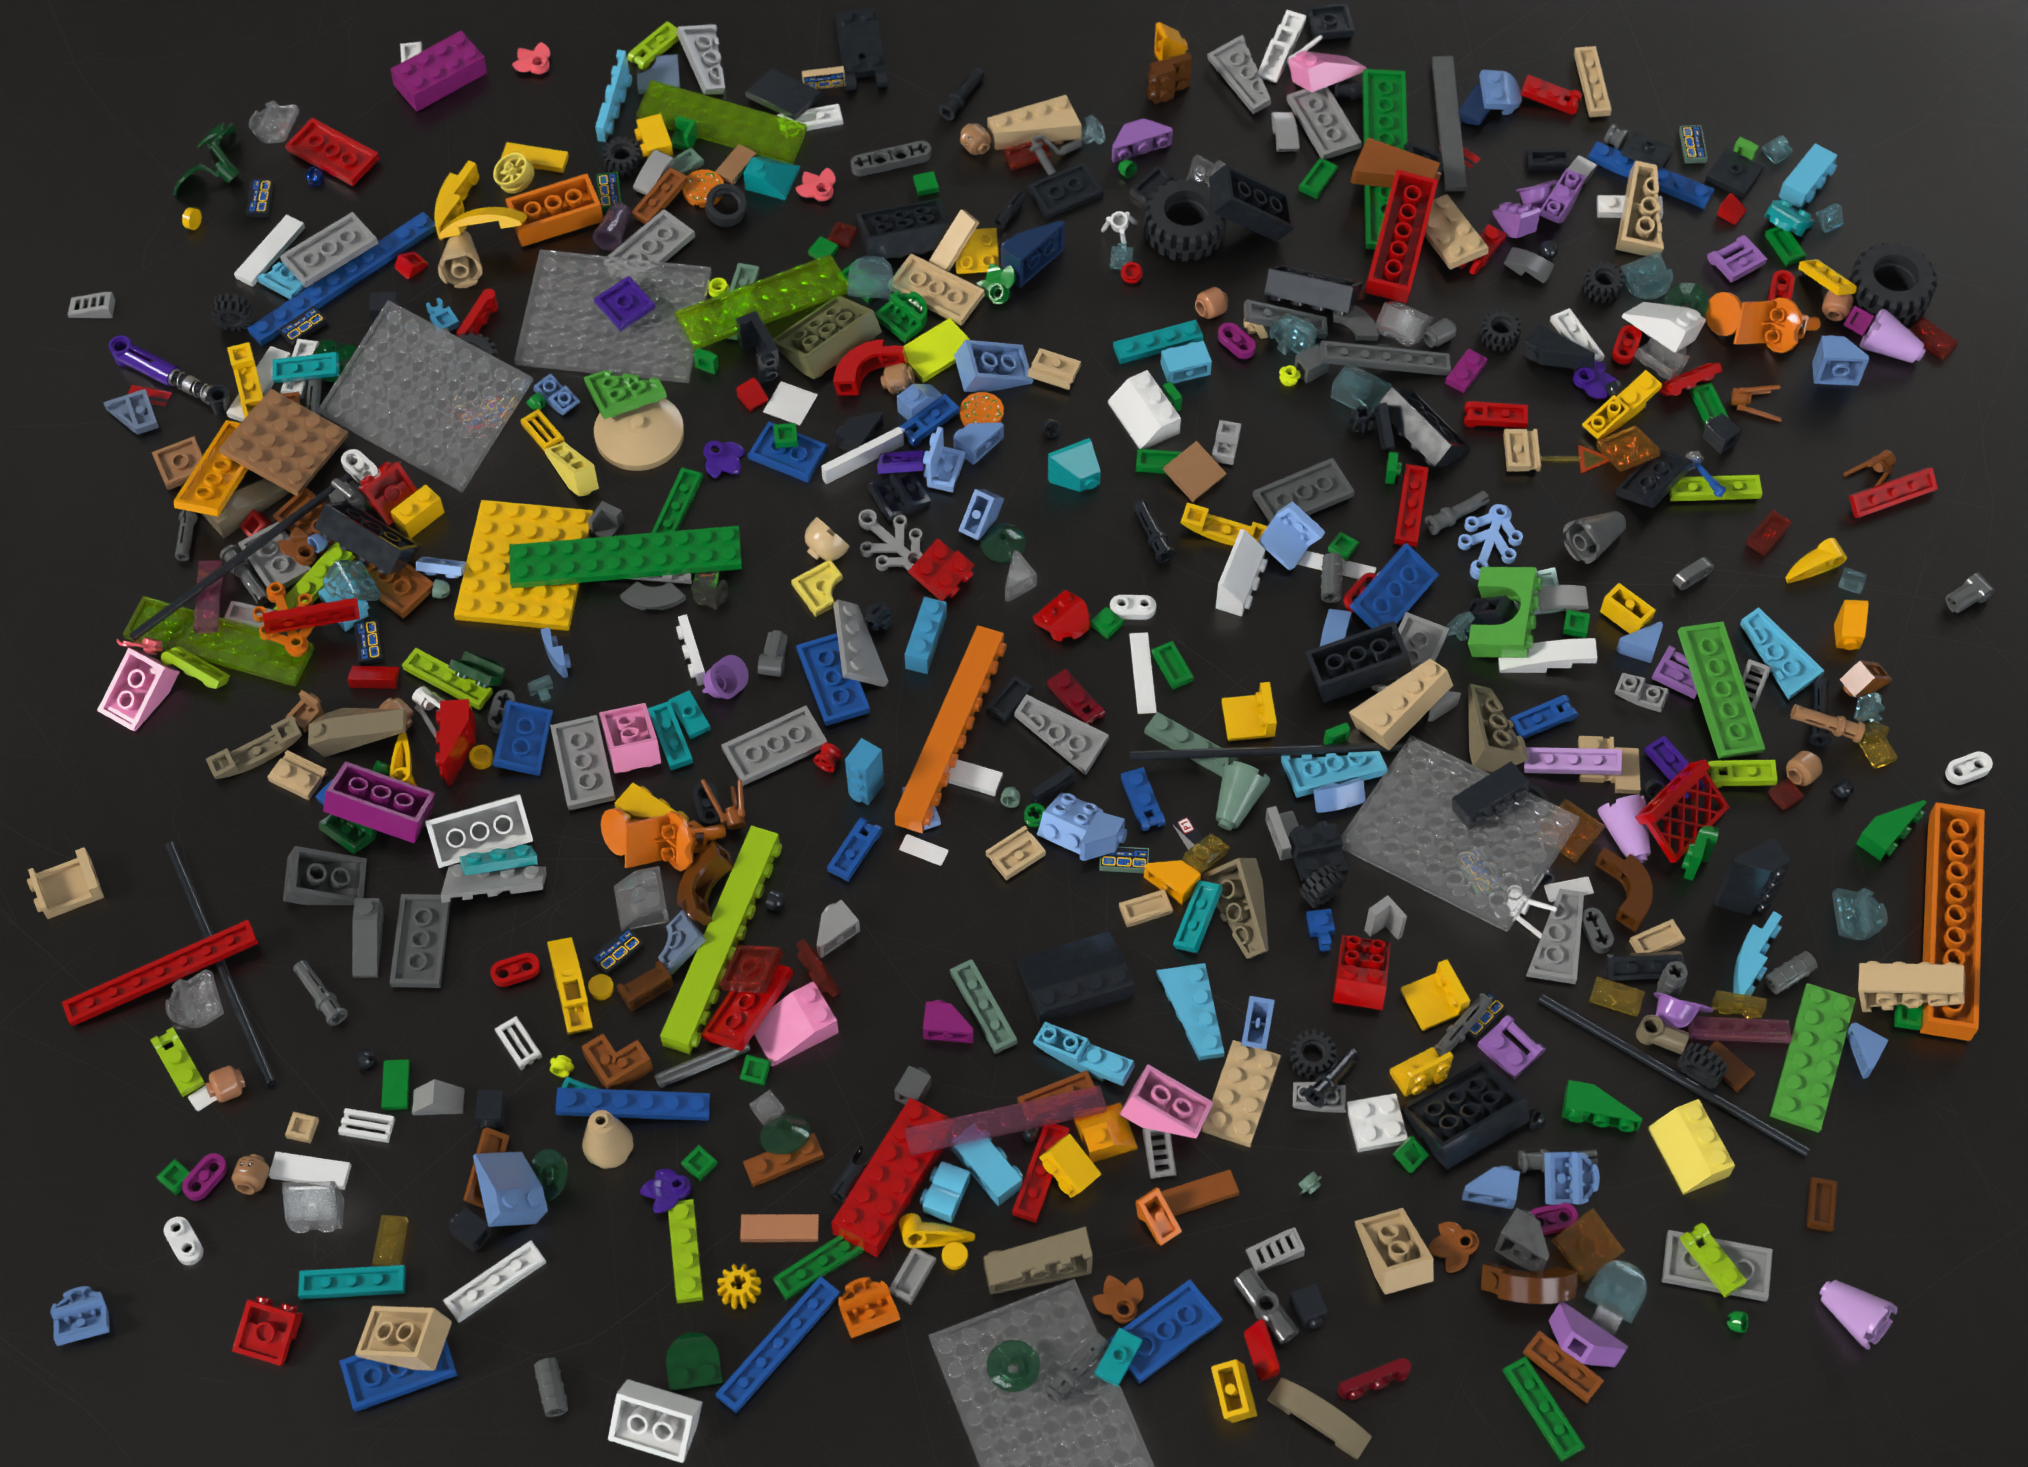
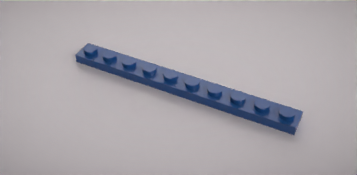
M424 212L420 213L378 241V244L337 268L247 328L249 334L261 346L265 345L280 335L279 328L312 306L319 309L435 232V223Z

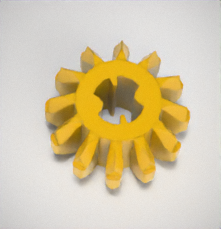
M733 1264L732 1272L724 1269L723 1276L725 1278H718L717 1281L718 1285L721 1286L717 1289L718 1295L723 1296V1303L728 1304L731 1302L733 1309H736L738 1303H741L744 1309L747 1308V1301L755 1304L756 1298L754 1295L761 1294V1288L758 1287L761 1284L760 1277H755L756 1270L753 1268L747 1271V1265L745 1264L741 1266L740 1270H737V1266ZM742 1283V1289L737 1290L736 1285Z

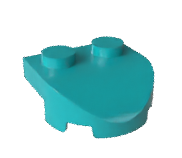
M1783 198L1781 201L1773 200L1764 217L1770 219L1771 223L1786 231L1790 230L1801 237L1806 229L1812 228L1815 220L1810 218L1811 214L1803 209L1797 211L1792 208L1793 204Z

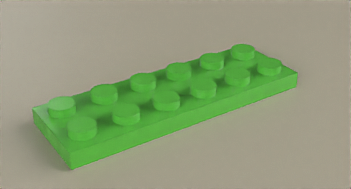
M1724 622L1680 627L1677 632L1718 759L1762 753L1765 750V746Z
M1809 983L1806 984L1770 1117L1818 1133L1820 1132L1855 1004V998Z

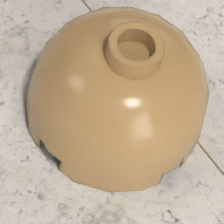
M818 517L806 529L804 537L809 547L807 552L816 560L819 558L826 561L837 560L850 547Z

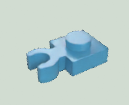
M437 298L438 306L432 307L429 302L426 303L428 313L431 314V322L442 336L460 327V323L451 308H444L442 300Z

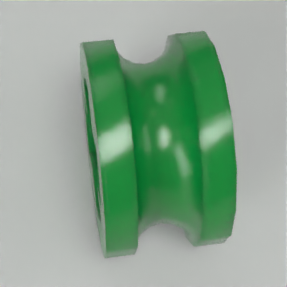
M1037 803L1028 805L1024 811L1025 823L1033 828L1039 827L1045 808ZM1035 812L1036 815H1039V818L1035 819L1034 816H1031V813Z

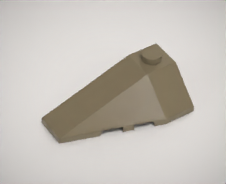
M262 478L237 487L219 516L200 514L223 538H226L240 528V525L252 510L263 512L290 492Z
M1469 684V752L1473 768L1494 772L1510 761L1514 765L1527 761L1528 754L1525 742L1521 736L1515 734L1512 729L1514 727L1513 722L1505 718L1502 713L1504 708L1493 690Z
M341 708L322 714L309 724L308 746L322 756L327 757L406 732V711L404 709Z
M1237 858L1203 873L1202 877L1205 882L1220 884L1223 888L1216 906L1221 912L1220 917L1222 920L1227 922L1233 931L1232 936L1245 957L1250 959L1269 951L1263 880L1256 858Z

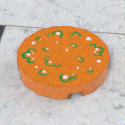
M694 171L687 176L688 183L682 188V192L689 204L705 207L707 194L711 188L718 184H724V181L714 171ZM717 197L714 200L713 205L718 203L723 197Z
M977 392L969 395L960 406V419L964 426L969 423L1002 422L1004 417V406L1001 400L987 392Z

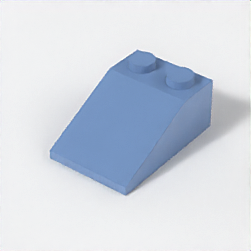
M965 340L954 355L964 392H992L1033 382V378L1028 377L1029 364L1023 345Z
M523 1153L474 1154L473 1158L488 1227L536 1224L548 1209L543 1187Z

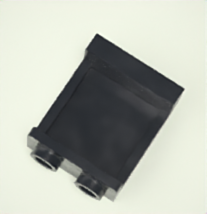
M757 311L736 318L739 345L742 351L753 347L758 351L756 360L760 382L771 381L781 376L778 348Z

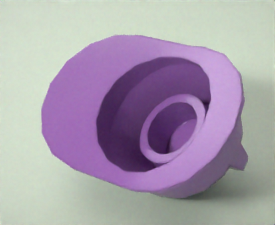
M1559 180L1518 189L1516 192L1520 193L1524 205L1530 204L1531 207L1541 209L1551 194V186L1558 183Z
M728 655L720 659L705 673L703 680L705 688L702 692L709 693L714 698L730 699L744 689L748 682V670L745 663L736 655Z
M1654 993V996L1659 999L1656 1016L1663 1023L1675 1028L1689 1025L1697 1012H1713L1712 1008L1701 1004L1679 1000L1663 993Z

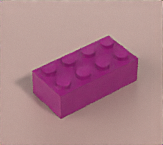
M462 31L391 68L394 86L416 112L487 73L485 57Z
M345 761L326 790L323 812L415 843L426 825L425 821L429 820L432 815L436 793Z

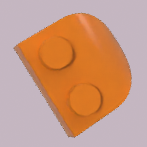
M869 1277L856 1279L846 1285L844 1294L838 1299L841 1314L851 1338L900 1320L899 1312L890 1295L889 1288L883 1281L880 1283L874 1282Z

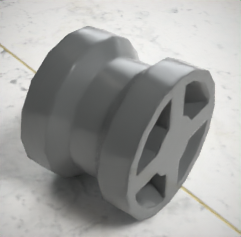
M1612 124L1605 135L1604 143L1607 145L1612 144L1615 149L1620 150L1628 138L1629 131L1626 129L1621 130L1618 128V125Z

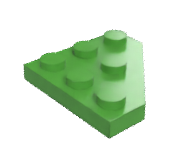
M607 370L584 377L585 384L603 419L612 418L618 414L667 398L666 391L658 378L651 377L649 380L640 379L639 375L623 373L622 376L613 375L612 371Z

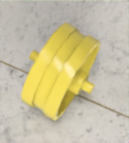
M511 153L504 156L496 164L493 171V178L507 193L523 191L529 186L534 177V167L520 153Z

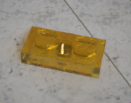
M1210 833L1186 851L1183 860L1202 873L1226 855L1230 847L1222 842L1220 838Z
M1597 976L1589 1002L1637 1017L1645 991Z
M1717 990L1712 999L1711 1008L1718 1010L1722 1014L1735 1013L1741 1014L1746 1018H1761L1766 1009L1767 999Z
M381 1215L372 1261L373 1267L401 1264L409 1221L407 1217Z

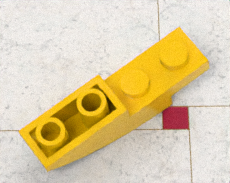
M469 160L458 175L453 173L448 175L437 197L434 217L440 240L444 239L440 238L439 234L445 226L459 215L464 214L465 208L462 200L466 199L469 190L479 180L476 163Z
M1645 370L1617 397L1613 395L1582 426L1598 440L1609 435L1646 407V402L1662 388V383Z
M572 937L549 941L547 944L567 1034L592 1030L588 1000Z

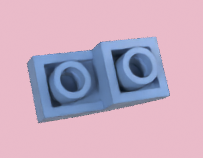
M551 373L533 387V390L536 393L539 391L544 396L545 402L561 415L566 414L580 403V400L566 385L563 387Z
M1329 609L1320 646L1347 637L1352 620L1351 611Z
M550 628L541 629L544 646L552 665L563 678L568 677L567 668L571 667L569 653L564 654L563 647L558 646L557 637L551 635Z
M1355 778L1339 785L1332 782L1313 789L1316 812L1318 813L1344 809L1366 802L1364 780L1360 778Z

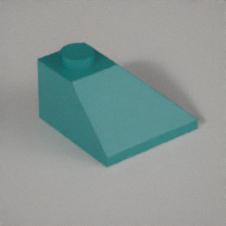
M764 156L751 157L744 171L745 190L786 200L800 171V166Z
M1090 438L1048 454V480L1050 483L1079 492L1093 489L1100 484L1101 471Z

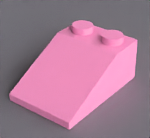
M1301 51L1288 59L1292 81L1310 92H1315L1363 72V69H1366L1364 65L1346 56Z
M128 648L97 711L132 731H137L169 694L180 671L163 664L162 661L143 651Z
M645 703L599 713L614 773H624L633 769L652 767L661 763L657 737Z
M813 981L791 992L774 1005L754 1033V1036L773 1067L839 1032L836 1018Z
M1147 1065L1136 1081L1120 1115L1142 1128L1197 1138L1214 1102L1154 1067Z

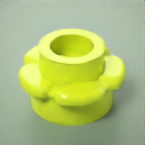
M714 278L709 283L708 292L712 297L723 298L730 288L724 279Z
M1292 365L1282 367L1279 371V378L1286 386L1295 385L1301 377L1300 371Z
M558 1055L557 1058L550 1060V1071L556 1076L568 1077L574 1069L571 1059L567 1056Z

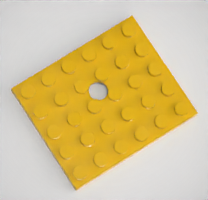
M481 500L454 612L455 620L569 631L579 583L511 588L509 545L589 538L588 520L592 516L593 510Z

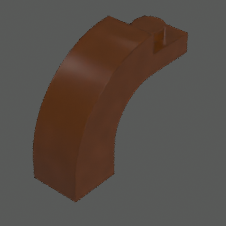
M714 840L693 859L690 868L686 869L677 892V904L687 912L693 921H699L704 926L712 921L708 906V898L712 888L721 877L734 868L730 853Z
M1604 847L1599 853L1595 865L1619 880L1627 894V899L1619 908L1615 919L1634 932H1637L1644 922L1652 902L1653 887L1650 876L1642 863L1633 855L1629 854L1624 860L1615 851H1610Z
M1487 1262L1483 1264L1481 1289L1496 1293L1498 1298L1508 1301L1531 1304L1559 1303L1576 1298L1578 1272L1558 1266L1542 1271H1522Z

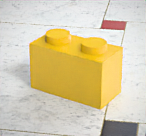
M661 113L637 119L638 128L634 129L637 141L642 142L640 145L642 156H647L648 159L653 151L657 150L674 158L672 143Z
M426 484L390 511L395 527L409 539L413 538L445 513L441 498Z
M1620 583L1604 597L1600 610L1602 614L1629 634L1650 626L1656 611Z
M1071 1134L1060 1139L1039 1157L1043 1162L1045 1170L1056 1178L1060 1189L1065 1194H1068L1070 1198L1082 1192L1101 1175L1100 1171Z
M1235 1359L1212 1366L1224 1419L1234 1423L1257 1416L1245 1365Z

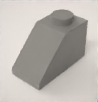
M842 900L836 904L828 905L821 915L817 939V952L820 958L860 932L859 920Z

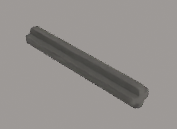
M749 1042L743 1051L722 1046L655 1075L656 1082L660 1088H663L749 1052Z

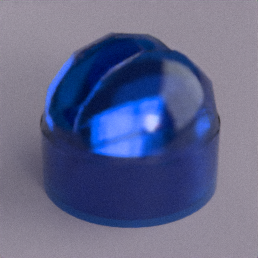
M310 167L306 171L308 184L317 186L323 182L324 176L320 168Z

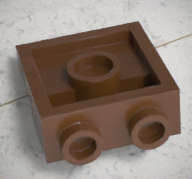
M1189 52L1150 63V73L1147 74L1149 81L1147 95L1155 104L1173 99L1175 91L1190 87L1192 57Z

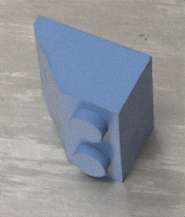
M1822 336L1812 361L1814 384L1859 386L1869 361V356L1846 337Z

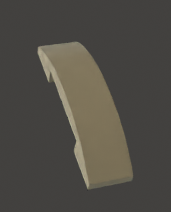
M291 715L271 725L273 731L232 752L226 748L207 758L206 761L214 778L221 779L246 772L273 759L292 746L302 736L294 717Z
M1284 1378L1280 1379L1267 1401L1288 1415L1294 1414L1334 1440L1335 1446L1357 1460L1372 1438L1361 1426L1336 1407L1307 1389Z

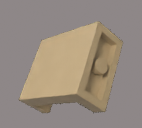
M85 847L76 850L77 858L39 873H36L33 868L28 869L31 877L27 879L31 892H36L37 898L33 899L38 912H44L47 919L104 898L92 860Z

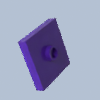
M627 276L594 298V303L620 332L656 308L655 303L630 276Z
M925 451L881 453L877 465L878 474L923 471Z

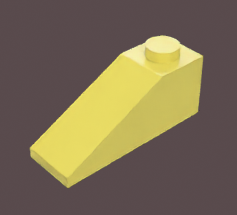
M563 442L544 449L545 454L565 484L576 495L586 496L592 491L599 489L594 464L568 444Z

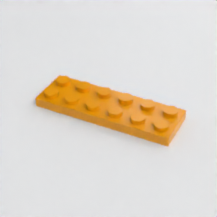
M225 421L174 499V508L213 516L220 515L248 471V468L220 453V447L241 423Z

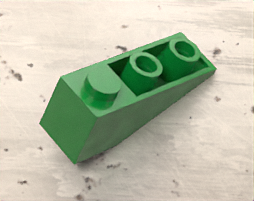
M1922 800L1876 816L1862 832L1856 844L1880 861L1886 854L1891 856L1899 845L1896 843L1899 838L1904 840L1912 830L1910 825L1913 822L1918 824L1926 813L1923 811V808L1927 802Z
M1568 1081L1564 1094L1562 1118H1568L1569 1121L1575 1123L1590 1122L1598 1127H1617L1625 1132L1638 1131L1642 1122V1118L1594 1084Z

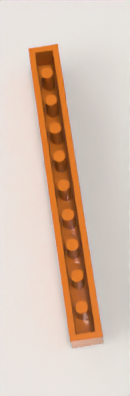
M977 625L897 806L895 825L923 833L925 826L931 824L933 807L938 806L942 797L940 791L942 787L948 785L950 768H955L957 764V752L959 748H964L967 738L965 734L967 730L972 729L975 717L973 715L975 711H980L983 702L981 697L983 693L988 692L990 687L991 674H996L999 664L997 660L999 656L1003 657L1007 644L1004 643V633Z

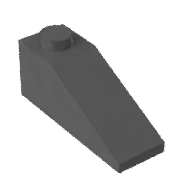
M355 898L352 920L353 978H378L385 912L379 898Z

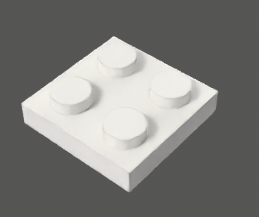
M1396 1094L1347 1102L1346 1108L1358 1152L1401 1145L1408 1138Z

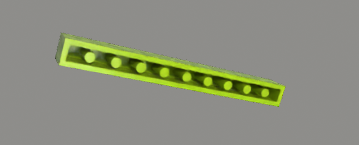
M755 826L750 827L733 866L734 868L711 917L712 921L708 924L704 933L706 941L697 949L660 1035L662 1046L691 1055L694 1047H698L701 1040L700 1031L703 1025L706 1026L710 1019L711 1012L709 1010L711 1005L717 1003L720 990H718L721 982L725 983L729 973L730 961L733 962L737 956V944L739 940L742 941L747 931L746 923L748 919L751 920L755 913V902L757 898L760 899L763 895L764 881L766 878H770L772 874V862L781 853L782 844H780L778 833Z

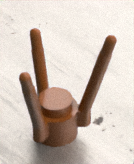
M1781 386L1733 388L1731 405H1736L1737 411H1746L1781 422L1782 418L1746 406V404L1751 403V395L1770 394L1771 390L1780 389Z
M1884 450L1879 455L1850 469L1843 475L1846 477L1867 466H1873L1875 471L1884 473L1875 486L1883 484L1886 478L1893 473L1892 466L1896 464V457L1891 451Z
M702 779L701 783L719 815L720 822L726 823L729 830L744 827L746 825L744 818L746 813L744 809L742 780H738V802L735 787L731 786L733 806L726 808V813H723L706 780Z

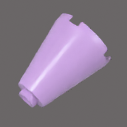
M1881 309L1869 326L1868 333L1864 334L1860 342V347L1865 350L1913 363L1915 360L1920 361L1926 351L1923 349L1924 343L1885 309Z
M1644 795L1626 796L1617 799V803H1614L1611 807L1609 803L1601 806L1597 810L1598 814L1625 858L1631 854L1641 863L1647 861V856L1651 854L1649 830L1646 824L1640 825L1635 818L1646 806Z
M1834 1280L1832 1283L1830 1281L1826 1282L1820 1291L1822 1303L1866 1349L1871 1348L1870 1342L1876 1344L1886 1333L1893 1322L1889 1319L1891 1312L1895 1315L1897 1313L1898 1307L1893 1303L1838 1280Z

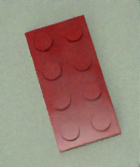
M311 118L285 145L288 152L352 186L380 159L378 152L314 118Z
M753 957L701 1033L703 1039L743 1051L795 974L791 967Z

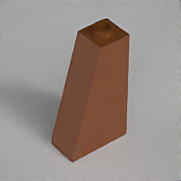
M1367 137L1354 167L1350 183L1391 188L1396 169L1439 181L1441 172H1438L1440 163Z

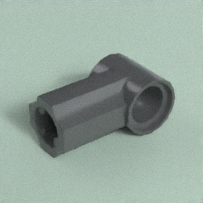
M1978 572L1968 578L1961 587L1949 593L1945 600L1952 612L1959 613L1975 602H1984L1994 593L1995 589Z
M773 630L768 632L764 652L760 654L758 661V674L782 677L785 666L784 655L788 642V635L782 633V631Z

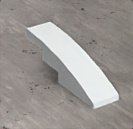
M1286 10L1282 23L1279 24L1274 38L1271 39L1259 68L1258 74L1260 78L1277 83L1287 64V57L1291 56L1306 22L1305 15Z
M1595 638L1566 639L1533 643L1532 649L1528 651V658L1498 657L1499 673H1546L1547 668H1571L1572 663H1596Z

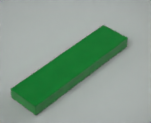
M681 468L651 533L680 530L703 480V473Z
M837 1236L773 1277L772 1280L785 1300L788 1301L813 1285L820 1276L824 1278L863 1253L864 1249L845 1241L841 1236Z
M1525 1356L1505 1367L1503 1373L1560 1461L1563 1462L1584 1450V1444L1528 1358Z

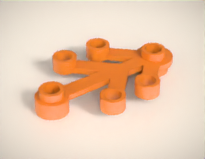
M272 582L266 590L268 599L276 603L278 611L288 609L285 602V586L279 582ZM308 593L301 594L298 597L299 604L297 607L313 605L312 596ZM257 606L252 611L253 619L257 622H263V616L256 614L267 613V610L263 606ZM262 625L259 628V633L263 640H271L282 644L291 656L300 657L308 650L309 643L307 638L314 627L303 628L299 633L296 630L286 631L288 636L279 633L266 635L263 633L265 627Z

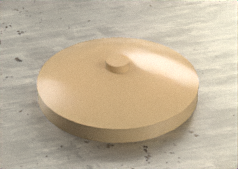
M664 398L658 402L641 406L612 418L603 419L601 413H599L594 426V437L600 454L609 463L625 470L643 471L666 463L678 452L684 438V426L679 410L673 403Z

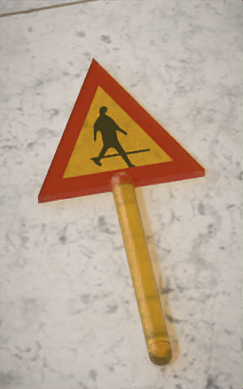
M1578 445L1579 456H1540V461H1580L1581 473H1584L1613 460V458Z

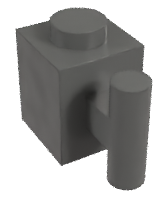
M335 478L331 482V485L335 488L328 495L331 503L348 501L363 511L368 509L364 496L346 481L342 483L338 478Z

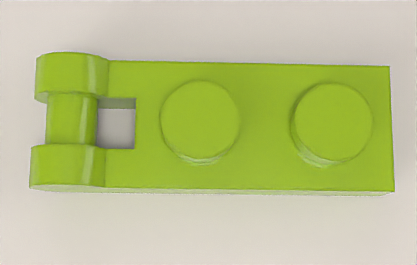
M668 21L665 22L630 51L627 59L633 64L637 63L640 69L646 71L651 63L656 60L657 56H661L679 41L676 33L678 28Z
M176 646L161 654L163 664L177 666L186 675L196 677L209 688L217 689L227 684L230 675L182 647Z
M1775 760L1708 762L1710 768L1707 772L1710 773V777L1717 788L1722 786L1777 784ZM1726 771L1727 775H1720L1719 772Z
M171 1027L166 1030V1034L159 1038L155 1036L150 1040L178 1090L184 1097L204 1086L205 1082L174 1028ZM173 1042L174 1046L165 1051L163 1046Z
M1700 1223L1694 1227V1231L1691 1233L1686 1232L1680 1236L1683 1246L1724 1298L1746 1284L1747 1280L1714 1240L1705 1224ZM1699 1239L1704 1243V1246L1701 1248L1696 1244V1241Z

